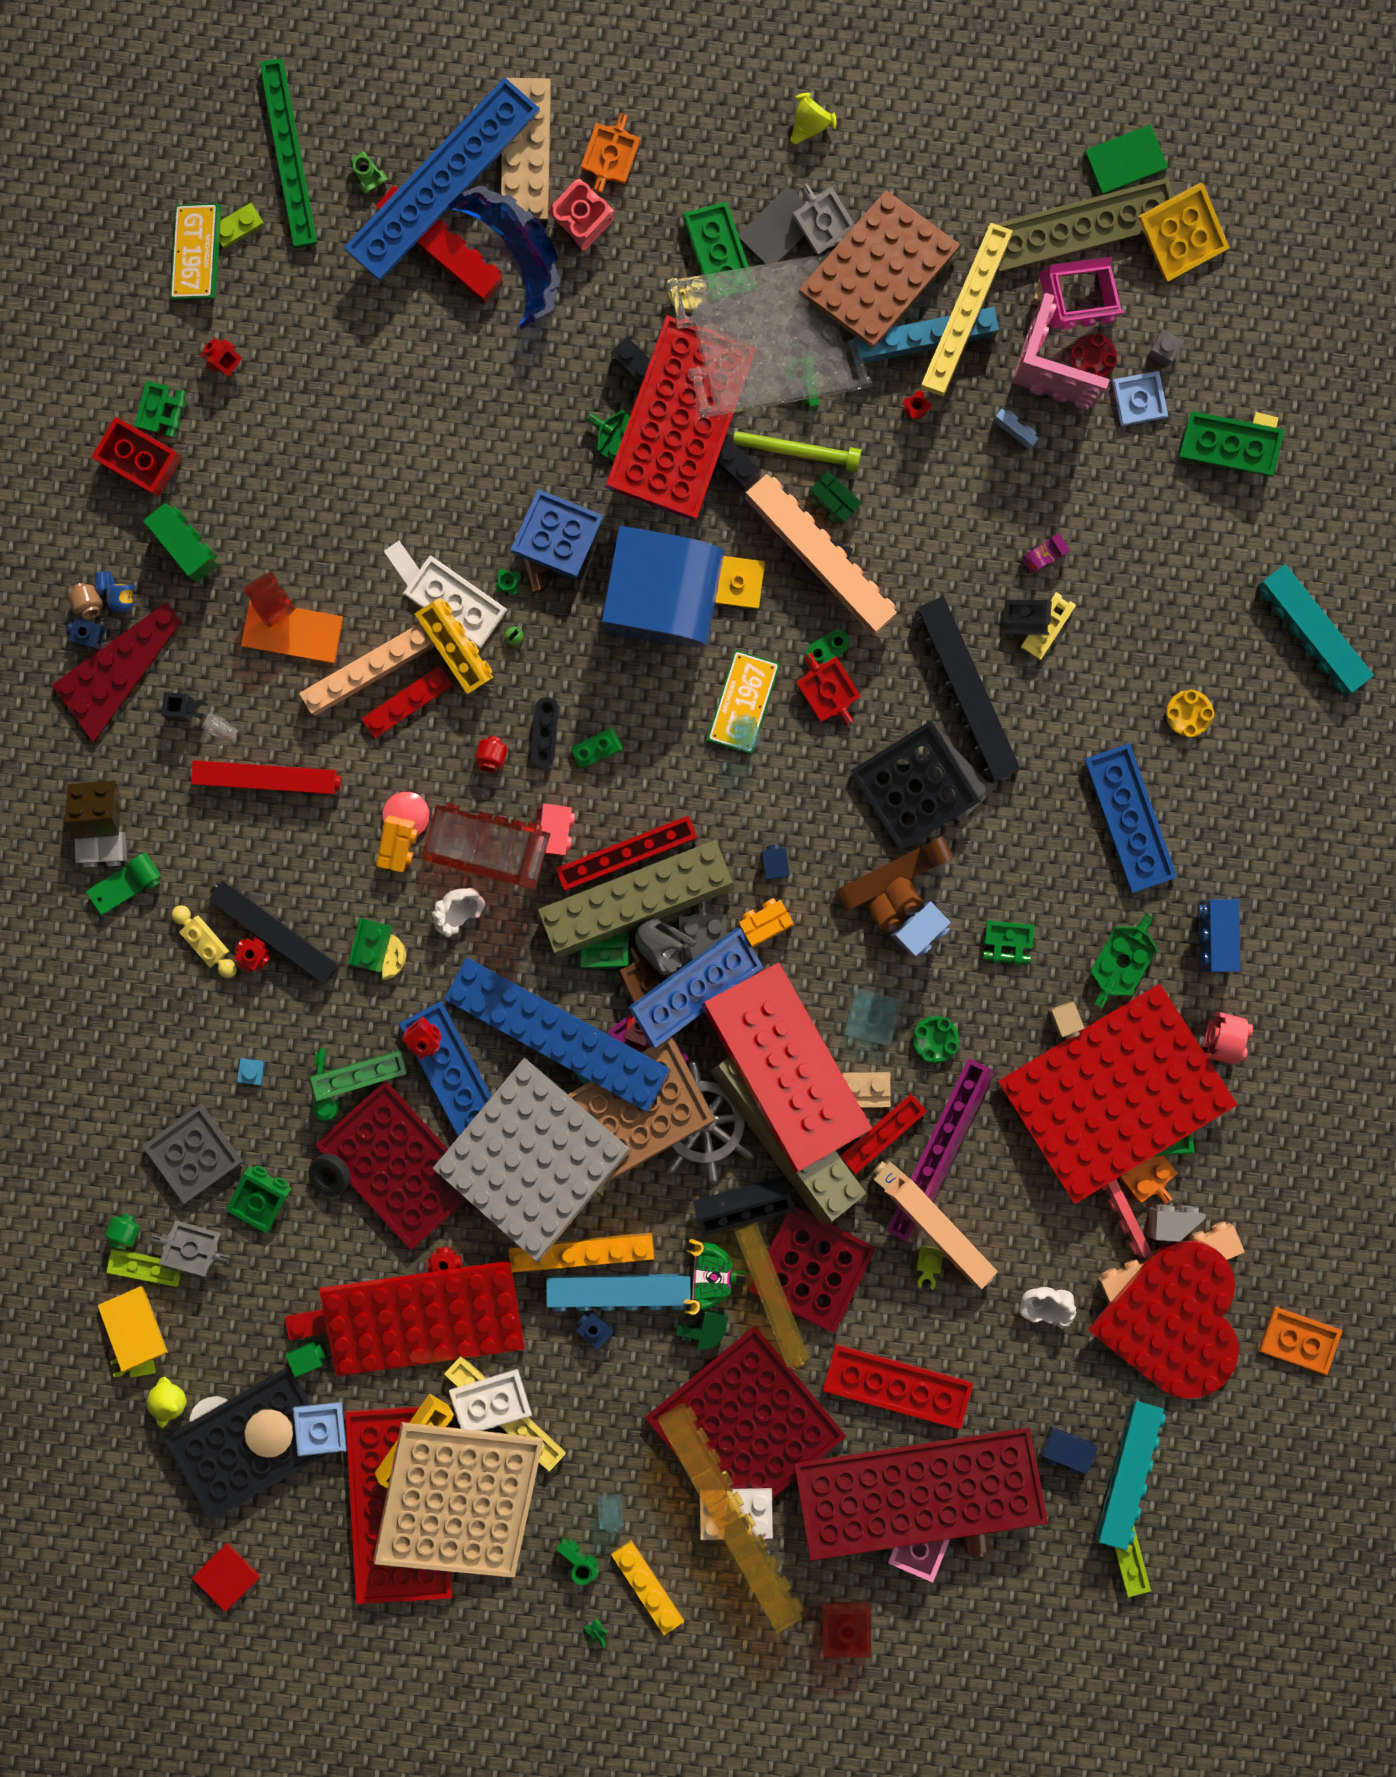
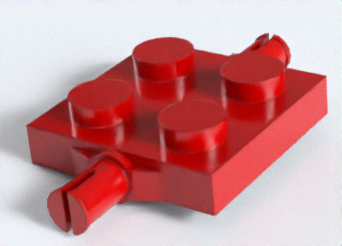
M812 653L807 654L808 656H804L803 659L810 670L804 677L796 681L797 686L820 722L830 716L839 715L845 726L849 725L854 720L846 709L852 702L860 698L861 695L836 656L826 663L818 664Z

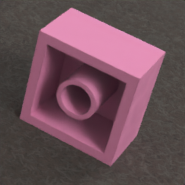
M950 1540L894 1548L888 1563L933 1582Z

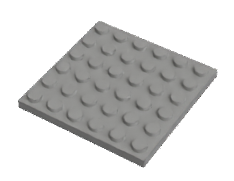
M524 1058L433 1169L534 1260L539 1262L631 1149L529 1060Z

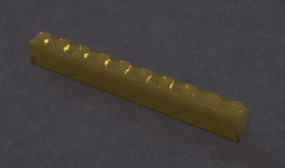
M683 1403L658 1418V1422L776 1633H779L802 1620L801 1611L804 1609L797 1597L793 1599L789 1590L792 1587L786 1576L781 1577L777 1571L780 1566L775 1556H769L765 1548L768 1547L765 1538L762 1534L757 1535L753 1528L756 1526L752 1515L750 1512L746 1514L743 1510L742 1505H744V1501L738 1491L733 1492L730 1486L733 1482L726 1470L722 1472L718 1463L721 1460L715 1449L710 1451L706 1444L709 1439L704 1429H698L694 1421L697 1420L694 1411L691 1407L686 1408Z

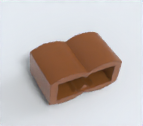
M899 877L887 887L885 893L872 901L868 909L879 928L891 933L901 927L906 917L916 913L923 901L912 882Z

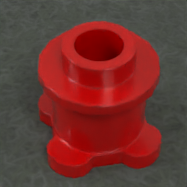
M917 390L913 396L906 397L903 400L905 414L911 419L918 420L931 409V403L926 401L924 392L921 390ZM917 404L920 409L915 410L912 405Z

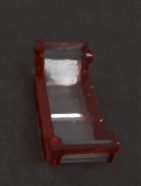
M447 802L446 807L436 804L422 853V860L532 890L536 889L551 833L542 831V825L528 822V825L525 826V822L514 819L511 820V823H508L509 819L495 815V818L492 819L493 815L479 811L478 815L460 811V806Z

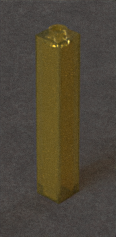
M757 1222L735 1229V1235L787 1367L793 1366V1368L805 1365L806 1360L810 1358Z

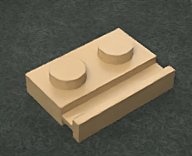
M890 1072L842 1073L860 1107H891Z

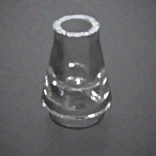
M209 712L201 727L202 730L206 731L205 734L226 739L230 742L233 741L238 732V729L234 728L220 715Z

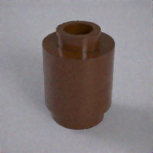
M988 1534L964 1538L965 1552L971 1554L972 1558L984 1557L985 1552L989 1551Z

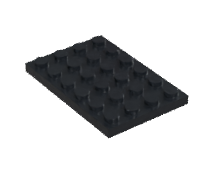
M290 1365L163 1437L209 1521L329 1454L298 1456L293 1408L312 1405L298 1378L294 1377ZM263 1409L281 1412L293 1425L291 1444L285 1452L275 1457L259 1456L246 1443L245 1429L247 1423L253 1415Z

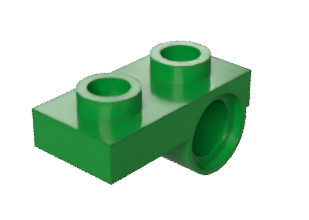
M609 728L570 748L579 769L586 768L624 750L614 728Z
M563 1537L557 1544L556 1550L573 1563L571 1573L573 1581L578 1585L588 1584L598 1575L600 1570L599 1562L590 1554L584 1555L579 1550L580 1546L574 1540H567ZM579 1567H586L589 1570V1574L582 1577L577 1574L576 1570Z

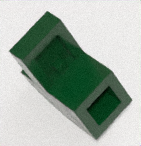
M705 1309L701 1327L678 1322L676 1335L680 1336V1340L694 1342V1339H697L698 1350L713 1348L725 1335L729 1315L728 1313Z

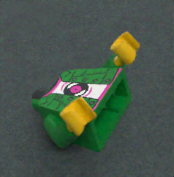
M690 1239L689 1242L695 1244L693 1250H687L688 1253L695 1255L692 1299L695 1300L686 1299L683 1303L691 1304L690 1310L685 1311V1314H697L698 1311L712 1308L725 1301L727 1296L731 1295V1284L745 1285L746 1271L732 1270V1259L729 1258L727 1252L716 1244Z

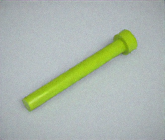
M735 431L733 443L736 446L846 466V471L856 473L862 450L850 447L848 452Z

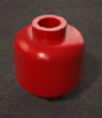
M488 736V739L479 741L474 761L480 770L495 773L503 768L508 749L501 742L500 738Z

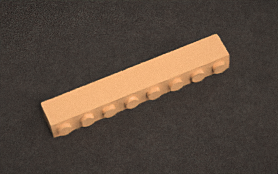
M766 474L746 492L745 500L860 623L875 636L895 617L897 613L895 605L888 598L884 599L878 593L880 590L874 582H868L862 576L863 571L857 564H851L846 559L847 554L841 547H835L830 542L831 537L824 529L819 530L815 526L813 517L805 511L803 513L797 500L791 494L786 495L782 490L781 483L775 477L771 478Z

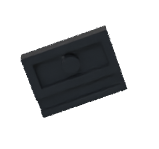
M1005 600L1003 618L1005 626L1002 634L1049 636L1048 625H1050L1052 601Z

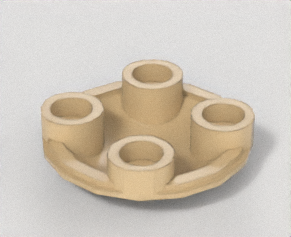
M271 1409L260 1410L247 1423L245 1429L246 1443L259 1456L267 1458L278 1456L285 1452L291 1444L293 1425L279 1411Z

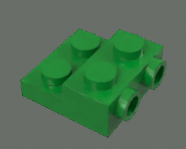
M250 1166L243 1174L226 1211L268 1233L292 1188L287 1186L286 1180L279 1177L274 1179L268 1176L267 1171L263 1167Z

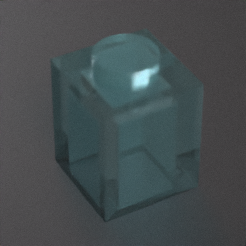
M749 714L735 717L736 721L732 722L737 751L761 747L756 718H750Z
M622 1494L598 1496L600 1529H605V1532L619 1531L621 1527H624Z

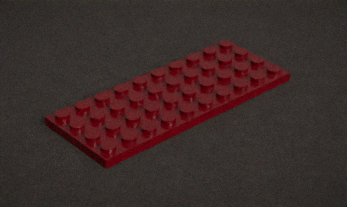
M1030 1427L794 1463L810 1562L1048 1524Z

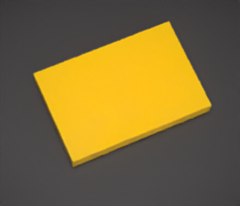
M143 1286L98 1305L122 1372H126L168 1353Z

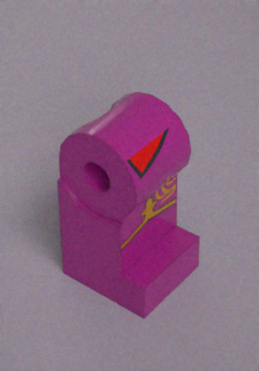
M1058 533L1024 555L1021 559L1029 572L1033 574L1067 555L1070 549L1061 534Z

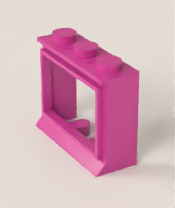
M1112 257L1053 264L1039 273L1043 294L1054 295L1052 303L1056 304L1053 317L1050 319L1051 328L1061 327L1062 330H1069L1076 327L1075 325L1081 324L1082 327H1089L1102 321V324H1110L1116 321V317L1124 313V310H1121L1111 268ZM1097 272L1105 307L1066 312L1058 277Z

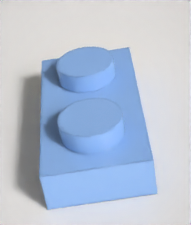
M1001 409L993 421L1030 450L1039 439L1035 436L1037 433L1030 426L1020 424L1017 421L1018 417L1009 410L1005 412Z

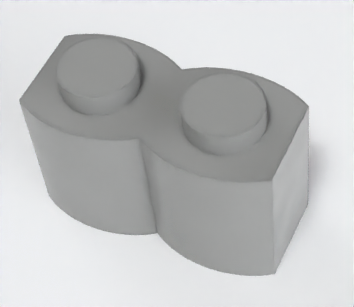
M119 832L117 836L75 839L76 863H82V867H97V862H106V866H121L120 861H127L126 832Z

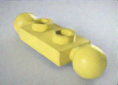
M180 905L175 907L171 914L173 921L185 926L179 933L210 968L218 964V972L222 977H233L237 972V965L233 960L224 958L229 950L199 915L191 920L190 910L186 906Z

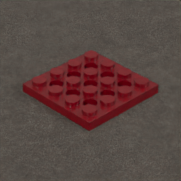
M793 1205L794 1212L786 1213L749 1291L835 1333L877 1247L830 1223L821 1226L814 1215ZM799 1230H805L809 1234V1238L805 1243H799L795 1240V1234ZM823 1240L830 1244V1250L825 1254L819 1253L816 1249L818 1242ZM790 1251L798 1255V1261L792 1265L784 1260L786 1253ZM842 1251H847L851 1254V1261L848 1264H841L838 1261V1255ZM810 1262H816L820 1267L819 1272L815 1275H810L806 1272V1266ZM778 1273H784L788 1277L787 1283L783 1286H778L774 1282V1277ZM838 1273L841 1276L840 1283L835 1286L830 1285L827 1282L829 1274ZM804 1283L809 1287V1292L806 1296H798L796 1294L795 1288L798 1284ZM821 1294H826L830 1297V1303L826 1307H821L817 1304V1298Z

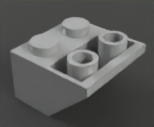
M1156 1204V1209L1149 1208L1148 1237L1155 1240L1181 1241L1205 1219L1206 1214L1199 1212V1208L1192 1206H1180V1210H1175V1207L1171 1205Z

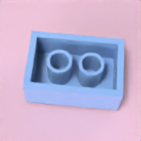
M931 901L923 902L917 912L910 915L901 927L893 931L890 936L910 956H923L932 947L930 942L933 939H940L949 931L947 926L951 922Z

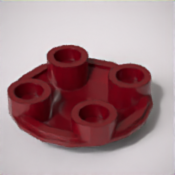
M1102 333L1089 334L1081 337L1074 344L1071 350L1070 362L1075 369L1106 378L1117 364V351L1115 345Z

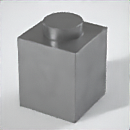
M1163 329L1147 356L1168 367L1184 340Z

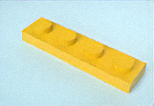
M632 1540L611 1554L663 1635L684 1622V1619Z

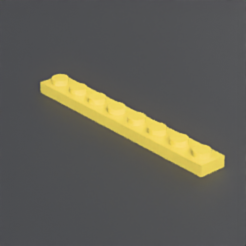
M990 223L921 384V389L944 397L1012 237L1013 230Z

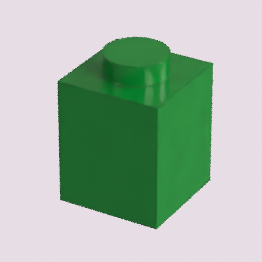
M316 1341L286 1354L294 1377L324 1364L323 1359L326 1358L322 1346H317Z

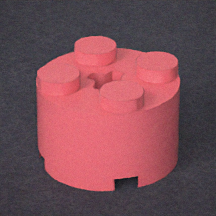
M1215 1012L1213 1016H1216L1214 1022L1209 1021L1204 1036L1203 1047L1208 1048V1053H1205L1207 1058L1233 1065L1239 1061L1244 1062L1247 1056V1048L1245 1047L1247 1039L1252 1035L1253 1025L1248 1024L1245 1018Z

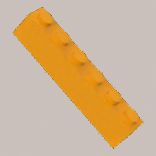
M652 1233L555 1241L539 1262L534 1260L519 1245H511L509 1247V1258L512 1272L653 1260Z

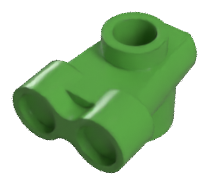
M364 151L350 159V163L360 181L359 187L364 195L388 180L383 170L379 171ZM361 163L368 164L366 171L359 169Z

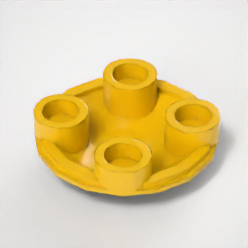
M1195 690L1181 691L1173 696L1166 710L1167 722L1171 729L1177 734L1186 737L1198 736L1206 731L1215 714L1208 698Z

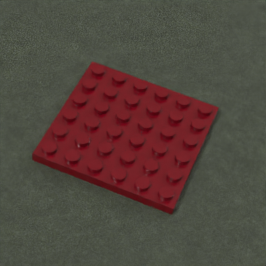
M753 1325L645 1416L646 1420L704 1490L772 1488V1498L796 1479L794 1463L819 1460L846 1437L844 1431L756 1325ZM726 1515L736 1528L748 1519V1515Z

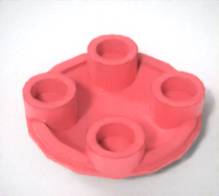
M400 792L393 795L386 802L383 808V821H385L387 816L416 822L414 829L418 830L419 835L427 828L429 809L421 796L412 792Z

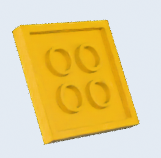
M1199 183L1137 216L1164 281L1168 282L1230 248L1203 183Z

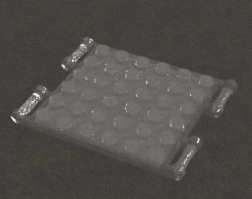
M832 251L823 255L683 279L672 278L665 282L667 290L671 293L677 317L675 319L676 327L687 328L694 326L704 368H692L688 371V374L694 383L700 407L698 409L699 417H711L859 390L872 385L871 377L867 375L864 360L859 359L856 340L853 339L843 343L838 323L798 294L799 288ZM680 289L685 290L691 313L690 317L685 314ZM846 352H852L858 380L852 379ZM707 377L714 406L708 404L702 378Z

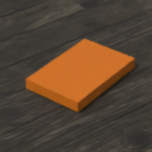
M1273 1306L1258 1351L1328 1375L1343 1330Z

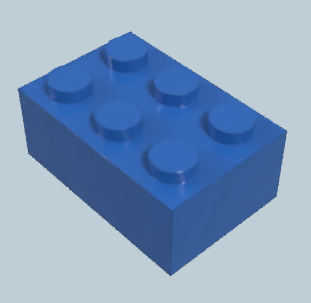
M1239 899L1201 900V905H1198V919L1202 920V929L1198 930V941L1202 943V952L1198 956L1199 967H1202V971L1207 972L1240 971Z

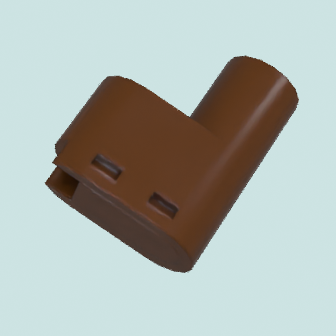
M523 558L531 593L544 591L545 587L541 575L553 570Z

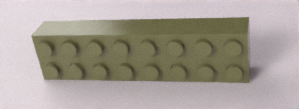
M714 840L542 907L538 911L554 953L559 959L593 944L638 928L647 919L653 917L661 919L735 890L717 841Z
M730 1056L710 1070L712 1076L821 1226L835 1220L866 1195L864 1189L836 1151L794 1173Z

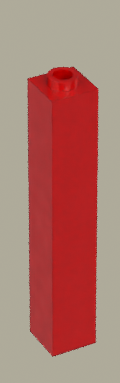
M193 760L191 784L197 786L337 795V790H341L342 776H338V771L327 769Z

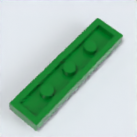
M397 1050L308 1078L315 1101L404 1075L406 1070L401 1051Z

